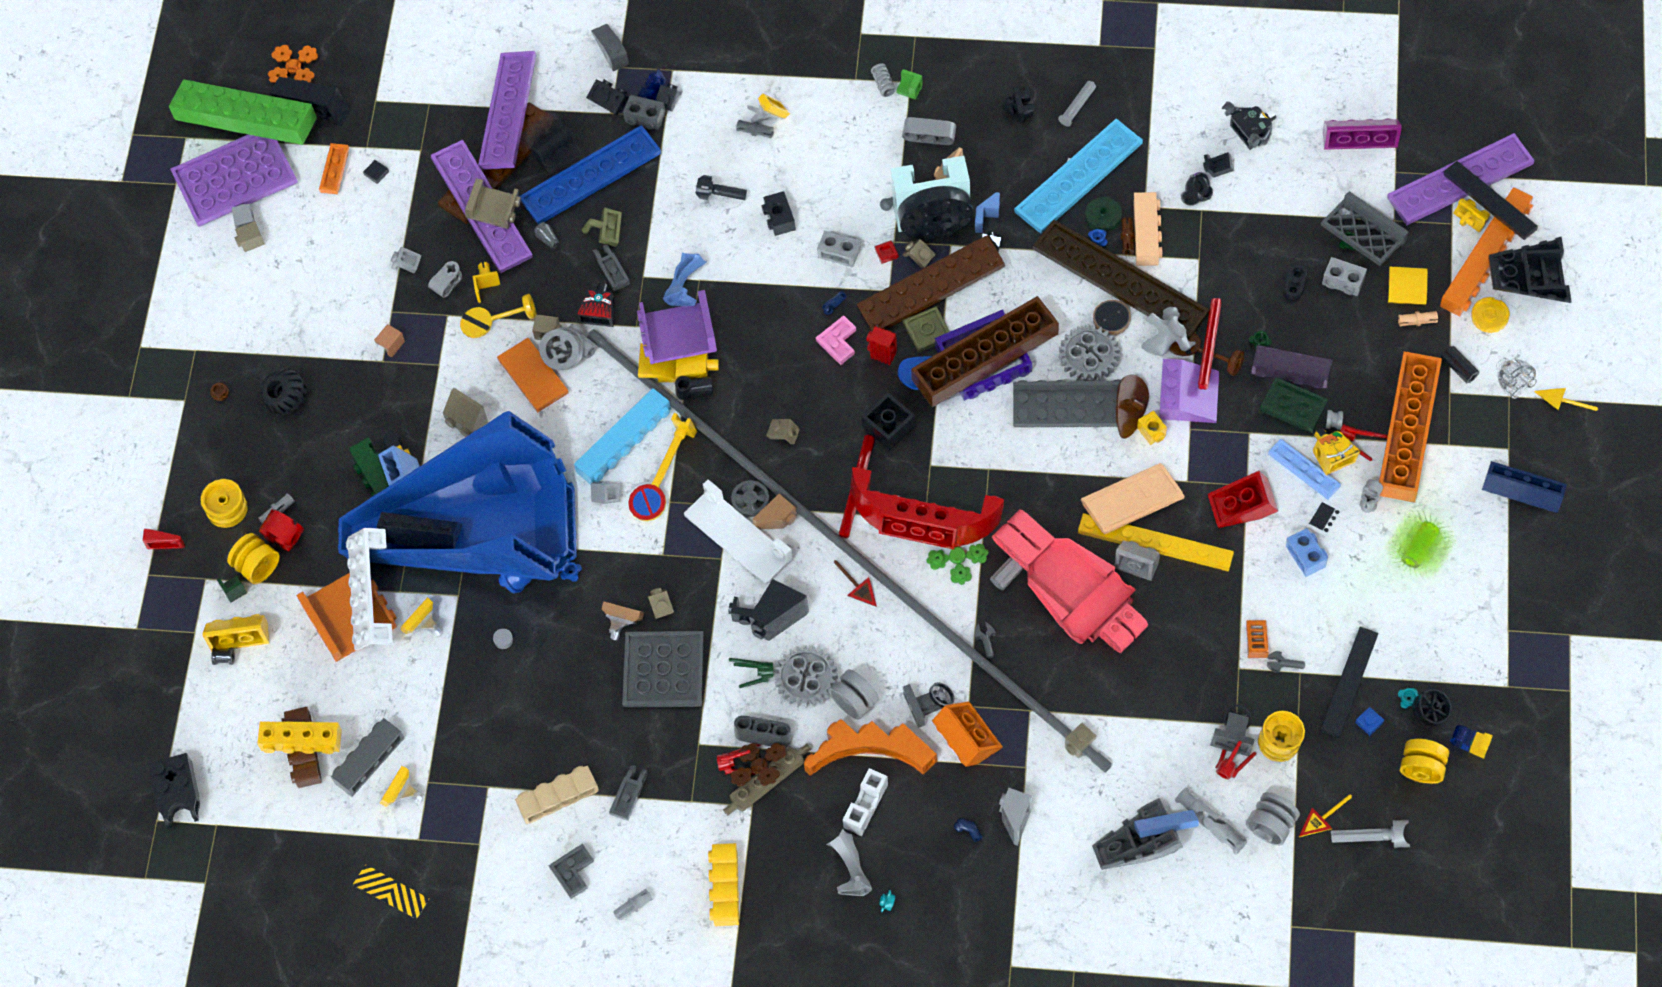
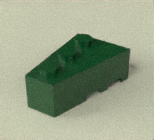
M369 437L350 447L349 451L355 462L352 466L357 475L361 474L363 476L361 480L366 489L370 488L372 490V493H370L371 497L389 487L378 452L376 453Z

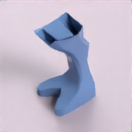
M682 253L681 261L675 269L673 281L666 290L663 300L670 306H694L697 300L687 295L688 290L683 288L687 277L707 263V261L703 260L699 254Z

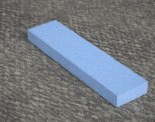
M1282 439L1268 452V455L1327 500L1341 486L1338 481L1330 475H1325L1322 469Z

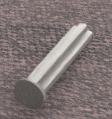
M1093 81L1086 82L1064 114L1059 116L1058 120L1061 124L1067 127L1071 126V121L1096 88Z

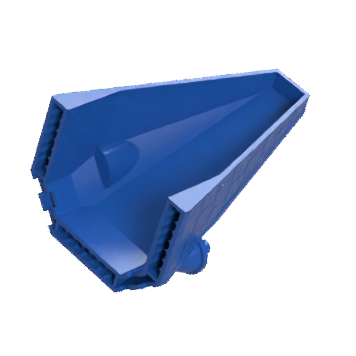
M507 411L339 518V554L348 559L349 554L346 548L348 537L363 528L377 529L381 512L462 523V528L455 549H427L386 543L385 549H369L370 563L476 574H500V585L506 587L512 593H519L523 591L524 587L532 579L548 581L556 579L559 576L558 573L564 571L569 566L568 562L577 557L575 488L572 482H567L563 474L567 470L562 459H557L552 450L555 447L553 440L512 412Z

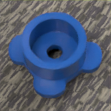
M1095 229L1088 233L1090 241L1097 245L1106 246L1108 244L1105 238V230Z
M568 562L569 566L560 573V577L563 580L570 579L572 582H576L579 579L578 574L582 567L579 564Z

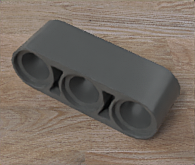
M744 715L738 716L734 720V735L739 741L765 746L779 743L780 745H785V747H788L791 743L790 726L784 722Z

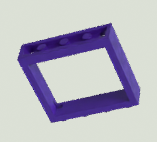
M1003 309L936 337L935 348L937 352L943 351L1004 316ZM1025 353L1019 357L1021 364L972 384L960 391L963 400L974 399L983 392H990L997 386L1006 385L1018 377L1027 376L1032 372V361L1028 354Z

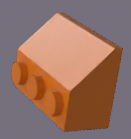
M969 701L945 705L932 720L938 732L943 735L949 747L954 750L965 767L979 764L1003 747Z

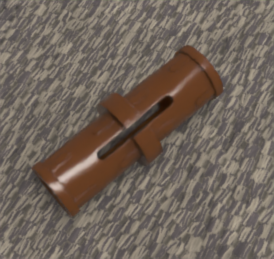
M1125 217L1121 220L1122 253L1128 255L1127 249L1129 248V255H1132L1134 253L1133 240L1135 239L1133 219L1128 217L1127 224Z

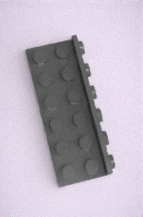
M1020 380L1013 382V428L1117 427L1116 398L1118 385L1121 380H1038L1037 382Z

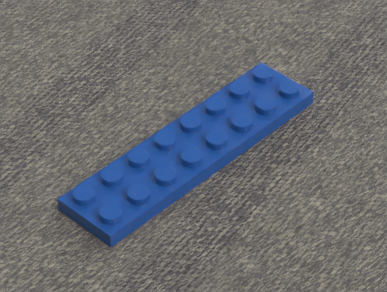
M641 125L520 195L521 203L539 225L661 154V149Z

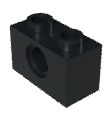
M782 191L763 197L764 204L761 207L763 214L768 215L769 219L766 221L769 230H773L775 236L795 231V220L785 192Z

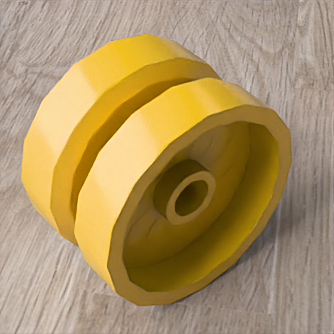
M215 480L208 484L202 492L201 505L210 522L215 526L222 528L233 527L245 518L248 510L247 501L238 484L232 480Z
M1426 739L1408 740L1403 753L1405 757L1402 758L1400 766L1402 775L1421 783L1435 784L1442 782L1446 771L1444 765L1447 764L1449 750L1442 744Z

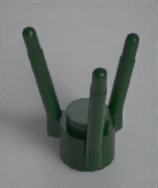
M729 658L730 662H735L733 663L734 666L757 668V676H761L760 679L740 684L739 688L768 682V678H773V662Z

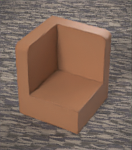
M388 324L374 339L375 343L386 349L390 357H393L405 342L402 333Z

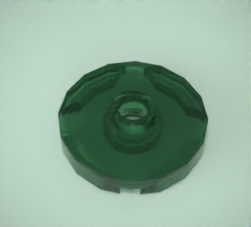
M1096 198L1087 205L1085 211L1086 222L1094 230L1111 231L1120 224L1122 209L1118 202L1112 198Z

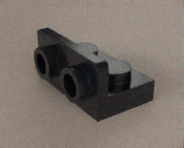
M596 79L586 98L618 115L625 100L628 101L629 99L626 96L627 92L619 87L617 90L612 88L613 84L605 79L602 82Z

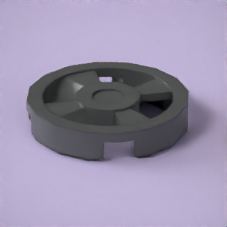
M753 480L743 481L738 484L732 491L731 496L733 508L739 513L746 515V517H755L770 501L767 488L762 483ZM755 485L761 488L758 494L753 491ZM737 491H742L744 494L740 495L736 493ZM758 501L764 502L760 508L757 506Z

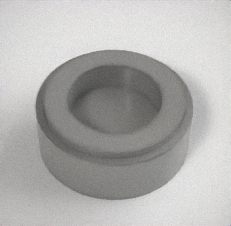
M499 629L494 633L493 641L497 648L507 649L513 643V636L509 630Z

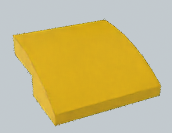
M1389 267L1388 303L1426 305L1427 269Z
M640 343L638 377L657 378L658 382H675L676 359L650 364V359L645 357L643 346L647 345Z

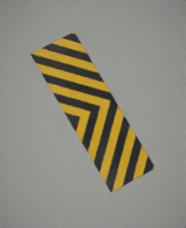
M366 864L353 883L354 886L415 919L418 918L429 898Z

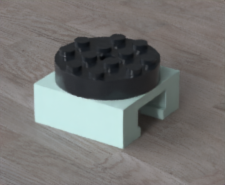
M964 156L942 159V170L946 178L913 184V181H915L913 165L891 168L893 208L898 232H903L913 238L931 241L936 238L951 237L953 233L970 223L973 209L970 200V179Z

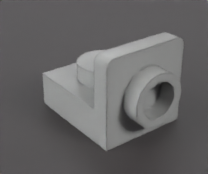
M401 247L398 252L395 251L392 255L391 262H393L391 268L395 270L398 266L415 273L422 255Z

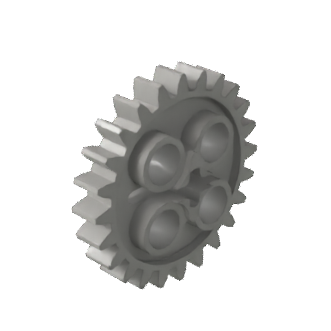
M1085 325L1084 330H1081L1079 326L1077 327V332L1070 330L1071 336L1065 334V340H1061V347H1059V360H1061V366H1065L1064 371H1070V377L1077 375L1076 380L1084 377V381H1087L1088 378L1094 381L1095 377L1098 380H1101L1102 375L1108 377V371L1114 372V367L1118 366V360H1120V348L1118 347V341H1114V335L1108 337V330L1103 333L1102 327L1095 330L1094 325H1092L1091 329H1088L1087 325Z
M805 645L803 651L798 646L795 653L790 649V656L783 654L785 661L778 660L780 667H775L777 674H774V679L777 680L775 687H779V694L783 693V700L789 698V704L796 701L797 707L804 703L805 708H807L808 703L815 707V701L823 704V697L829 699L828 689L837 682L838 674L835 673L837 672V666H833L834 660H829L828 653L823 656V649L816 652L815 646H813L810 651L807 645ZM811 661L812 663H811V665H810V667H809V670H808V671H809V676L806 677L807 668H808L807 666H808V663ZM798 663L804 664V666L801 668L795 667V665ZM816 668L823 669L821 672H814ZM806 677L804 691L800 692L804 684L803 678ZM792 681L799 682L795 686L790 685V682ZM812 685L817 686L815 690L808 689Z

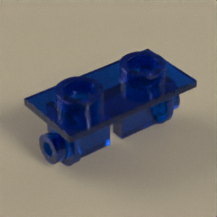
M660 69L649 74L644 84L646 88L642 87L637 95L638 97L656 100L660 86L664 85L667 81Z

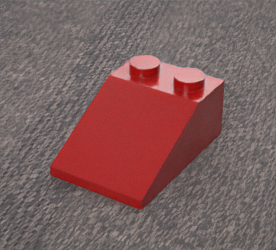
M1260 471L1254 472L1208 494L1218 528L1263 519L1278 512L1269 480Z

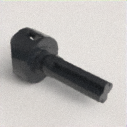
M703 175L697 180L695 193L699 199L708 200L711 193L718 196L745 200L747 190L713 184L712 176ZM701 186H707V187H709V188H708V189H705V188H701Z

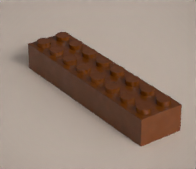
M1036 296L911 369V380L929 404L934 407L1058 335L1059 322L1041 299Z

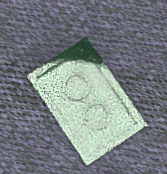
M1275 377L1259 411L1312 433L1328 403V399Z

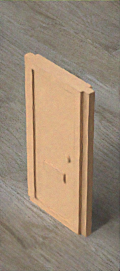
M1159 463L1081 498V502L1105 535L1184 499L1185 496L1164 465Z

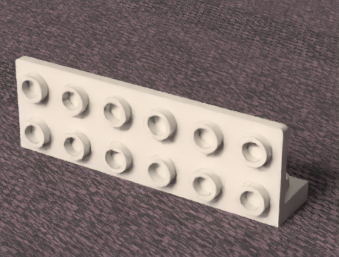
M707 480L703 484L704 494L684 512V516L764 584H768L793 559L791 548L779 538H776L774 541L771 540L723 499L722 491L710 480Z
M363 528L349 536L346 542L349 554L347 566L350 570L348 583L351 588L352 643L355 650H360L371 644L393 643L392 624L374 623L369 549L386 548L385 529Z

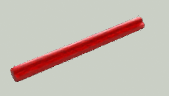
M1213 298L1210 304L1198 380V388L1200 390H1207L1209 386L1221 310L1220 298Z
M864 436L856 468H865L867 470L875 441L873 436ZM851 490L839 530V536L842 538H849L856 513Z

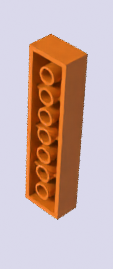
M1405 351L1403 353L1379 483L1383 486L1379 496L1415 503L1442 358Z

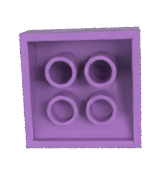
M1163 359L1159 418L1161 420L1216 423L1219 371L1211 369L1208 389L1200 390L1198 388L1201 365L1180 359Z

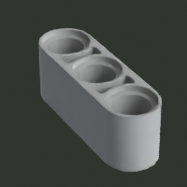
M909 117L904 121L902 138L911 142L952 145L955 138L956 124L950 121Z

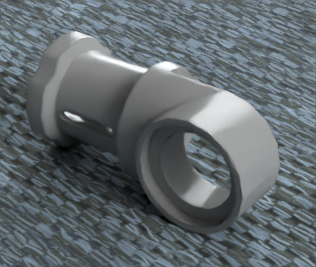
M1369 479L1363 488L1360 507L1366 513L1374 512L1377 508L1379 495L1383 490L1382 484L1378 481Z

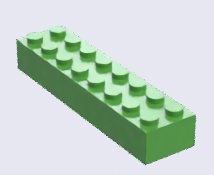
M184 79L169 105L171 113L177 121L299 145L304 144L317 119L313 106L309 103Z

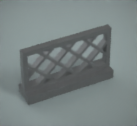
M1350 191L1321 222L1322 227L1379 266L1399 246L1402 247L1406 243L1409 233L1406 229ZM1344 207L1350 211V214L1341 215L1340 210ZM1351 219L1352 225L1343 226L1342 220ZM1355 219L1363 220L1365 225H1356ZM1330 220H1338L1339 226H1332L1328 222ZM1366 229L1367 235L1357 236V230ZM1370 229H1376L1380 232V235H1370ZM1343 230H1353L1354 236L1345 235ZM1384 239H1390L1395 244L1386 246ZM1368 240L1369 246L1363 247L1358 241ZM1371 240H1381L1382 246H1372ZM1383 250L1384 255L1381 258L1374 255L1373 251Z

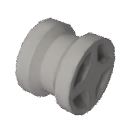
M1327 410L1326 429L1334 427L1337 430H1341L1343 411L1333 412L1332 410Z

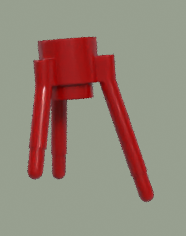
M1344 424L1340 430L1350 442L1355 441L1357 434L1387 438L1385 434L1356 429ZM1359 449L1361 456L1372 461L1370 456Z
M1238 741L1228 759L1224 760L1227 750L1222 749L1219 761L1215 766L1217 769L1216 773L1227 780L1231 777L1235 778L1237 773L1252 760L1256 752H1253L1235 769L1236 764L1232 760L1239 750L1242 741Z
M740 748L729 753L717 755L719 771L724 770L725 774L738 771V769H732L735 766L734 758L750 754L751 751L739 752Z

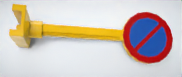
M673 414L671 421L676 428L674 438L652 484L640 485L633 490L629 497V510L634 517L641 521L655 520L665 510L666 497L659 487L681 441L684 440L686 435L694 438L697 433L692 420L687 418L686 422H682L678 414Z

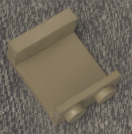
M476 178L465 208L466 218L508 229L510 223H513L516 213H514L516 207H519L521 202L518 189H514L513 194L484 187L483 180Z

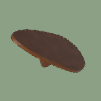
M1137 375L1123 377L1118 385L1116 422L1122 439L1130 437L1135 432L1138 419L1143 417L1149 401L1148 387L1143 379Z

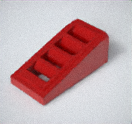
M146 528L143 530L142 541L147 549L185 548V543L181 536Z

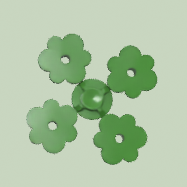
M977 544L976 546L971 545L969 551L965 553L960 546H957L954 550L950 551L949 557L942 550H931L928 553L929 557L926 559V562L930 564L933 570H937L939 567L945 568V563L949 560L957 564L955 569L950 570L951 582L964 585L965 581L968 582L972 579V575L969 573L970 568L964 567L961 563L965 561L966 557L973 564L978 562L985 563L988 550L985 549L983 544Z

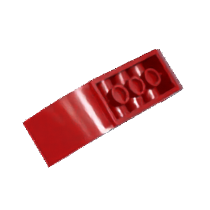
M852 467L850 490L854 505L860 515L871 526L879 530V534L954 550L957 546L968 545L986 537L1001 521L1004 499L997 496L985 495L981 514H978L974 511H964L955 507H945L936 503H926L917 499H907L898 495L870 491L871 471L865 468Z

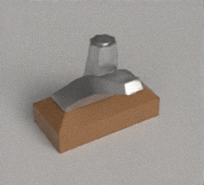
M603 602L602 610L611 621L609 633H611L610 638L613 640H619L622 628L643 620L644 612Z

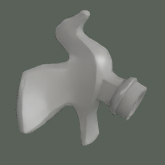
M1168 307L1163 310L1162 317L1164 320L1154 313H1151L1146 318L1147 322L1157 328L1158 334L1142 344L1141 347L1145 351L1163 356L1174 342L1178 343L1182 351L1189 350L1196 343L1188 341L1185 327L1178 322L1180 314L1176 307Z

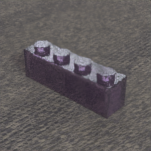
M1257 345L1251 374H1256L1259 377H1271L1278 381H1291L1298 385H1311L1314 388H1327L1332 360Z

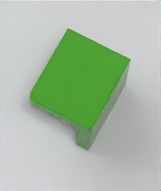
M903 69L901 71V82L896 90L897 94L916 100L923 86L922 75Z

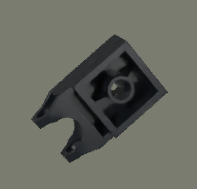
M184 753L148 763L156 806L163 816L167 829L172 828L175 813L182 809L190 811L194 822L199 821V792L193 763L188 754Z

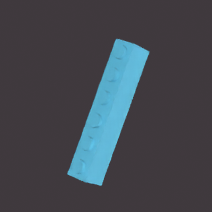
M652 388L574 463L576 473L590 485L593 482L601 481L609 469H613L622 457L629 454L635 444L643 440L644 435L652 431L662 418L664 419L669 415L671 410L669 400Z

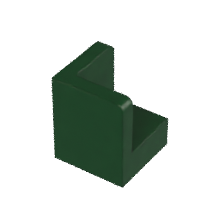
M237 576L225 583L220 578L217 579L230 603L247 594L246 589Z

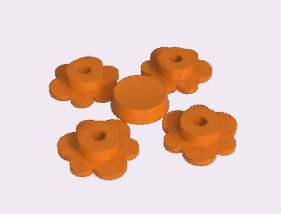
M287 45L276 47L275 51L272 52V58L276 59L277 62L284 61L287 63L285 68L280 69L276 67L274 70L269 71V81L274 83L278 77L287 78V73L289 72L290 74H296L294 80H305L311 83V79L315 76L309 68L301 69L300 62L306 61V63H311L312 60H316L318 58L316 48H311L308 45L304 46L303 50L298 52L299 60H290L292 51Z

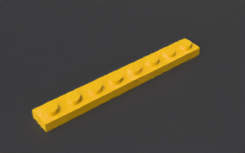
M1084 513L1078 529V534L1121 544L1123 540L1127 542L1133 541L1141 547L1153 548L1161 555L1229 571L1234 551L1128 524L1104 535L1092 517Z

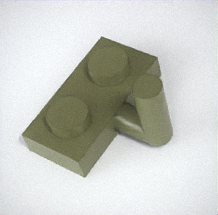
M604 208L601 221L589 219L582 228V232L587 234L592 227L600 228L599 243L616 247L619 242L622 212Z

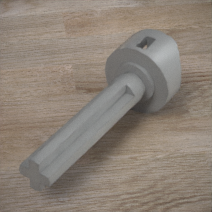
M1392 820L1393 826H1391V829L1331 830L1332 843L1392 840L1394 848L1410 847V844L1405 841L1403 836L1404 828L1409 821Z

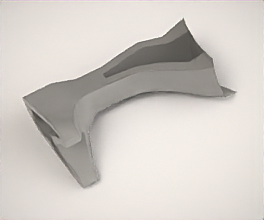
M842 829L837 838L826 844L833 847L839 853L851 876L849 882L837 887L838 894L864 896L872 891V887L861 869L859 854L854 845L852 834H848Z

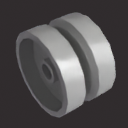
M848 669L840 677L841 682H835L828 689V692L834 702L844 712L859 720L867 712L866 706L872 707L879 700V696L866 679L857 672Z

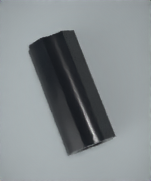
M1450 346L1441 355V358L1466 384L1471 383L1479 375V371L1455 346Z

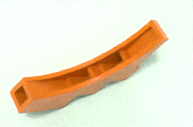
M840 719L837 723L833 722L828 727V741L825 740L815 754H810L805 759L804 768L811 776L823 766L837 759L859 754H878L899 759L924 775L937 762V754L904 723L899 727H894L888 736L873 721L868 725L864 724L857 734Z

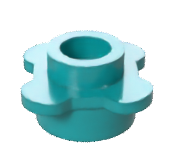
M1415 688L1400 690L1398 692V696L1401 698L1400 706L1404 709L1412 706L1415 697L1418 696V691Z
M891 890L881 895L879 905L882 906L881 912L884 909L890 911L893 907L895 895L891 894Z

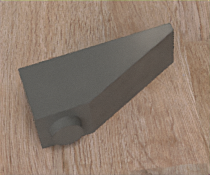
M608 24L591 30L612 71L629 65L625 48Z

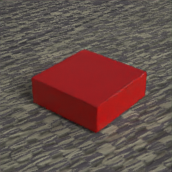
M892 240L874 246L881 264L899 258Z

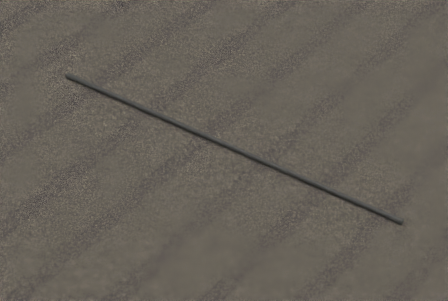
M593 329L588 333V339L607 352L649 389L654 388L669 400L670 406L686 420L687 418L691 419L699 431L775 495H782L796 507V512L1063 737L1066 738L1072 732L1065 724L652 378H639L638 366L610 344L599 332ZM1090 745L1082 751L1105 773L1113 765V763Z

